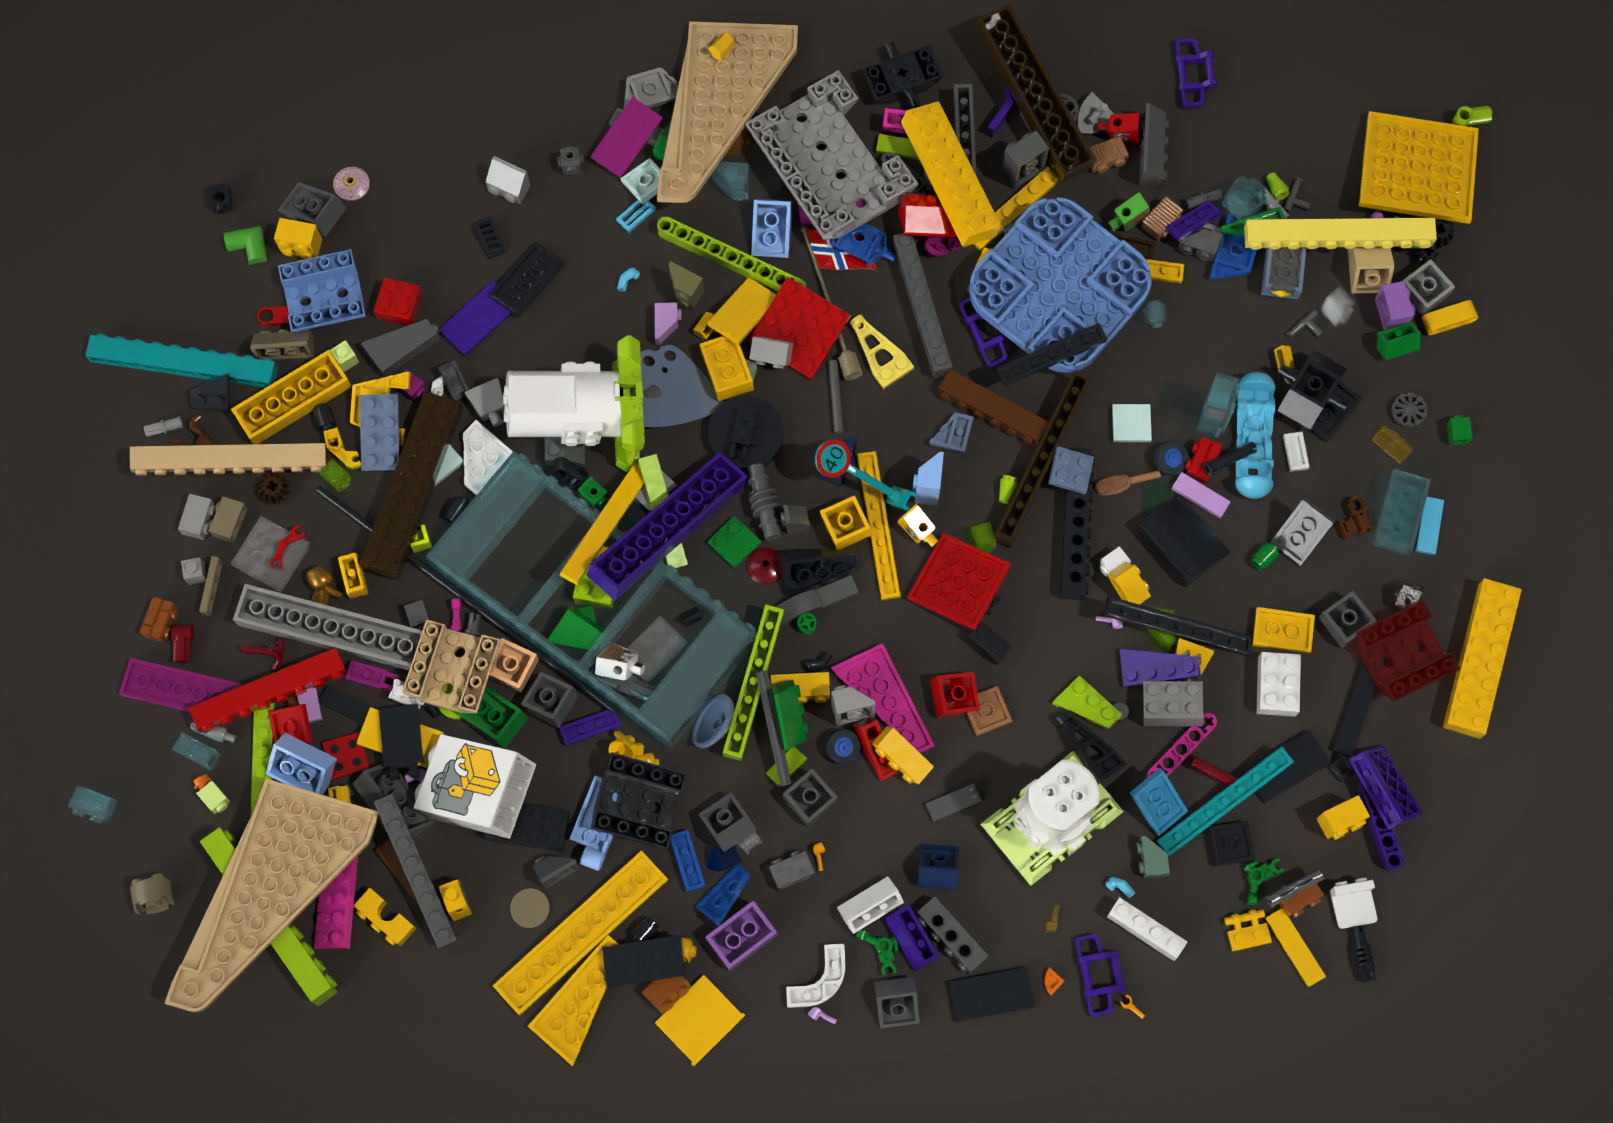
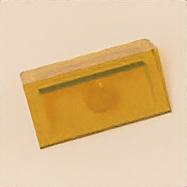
M1383 425L1371 439L1400 464L1414 450L1413 446L1387 425Z

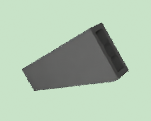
M425 319L363 341L361 345L383 376L387 377L440 340L438 335L440 330L434 322L430 324Z

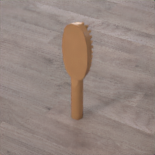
M1157 470L1131 477L1126 475L1109 476L1097 481L1095 491L1099 495L1117 494L1127 490L1131 484L1160 478L1161 474Z

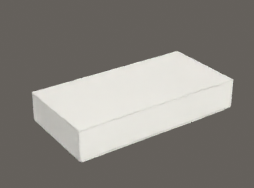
M1303 432L1284 434L1283 440L1289 471L1309 469Z

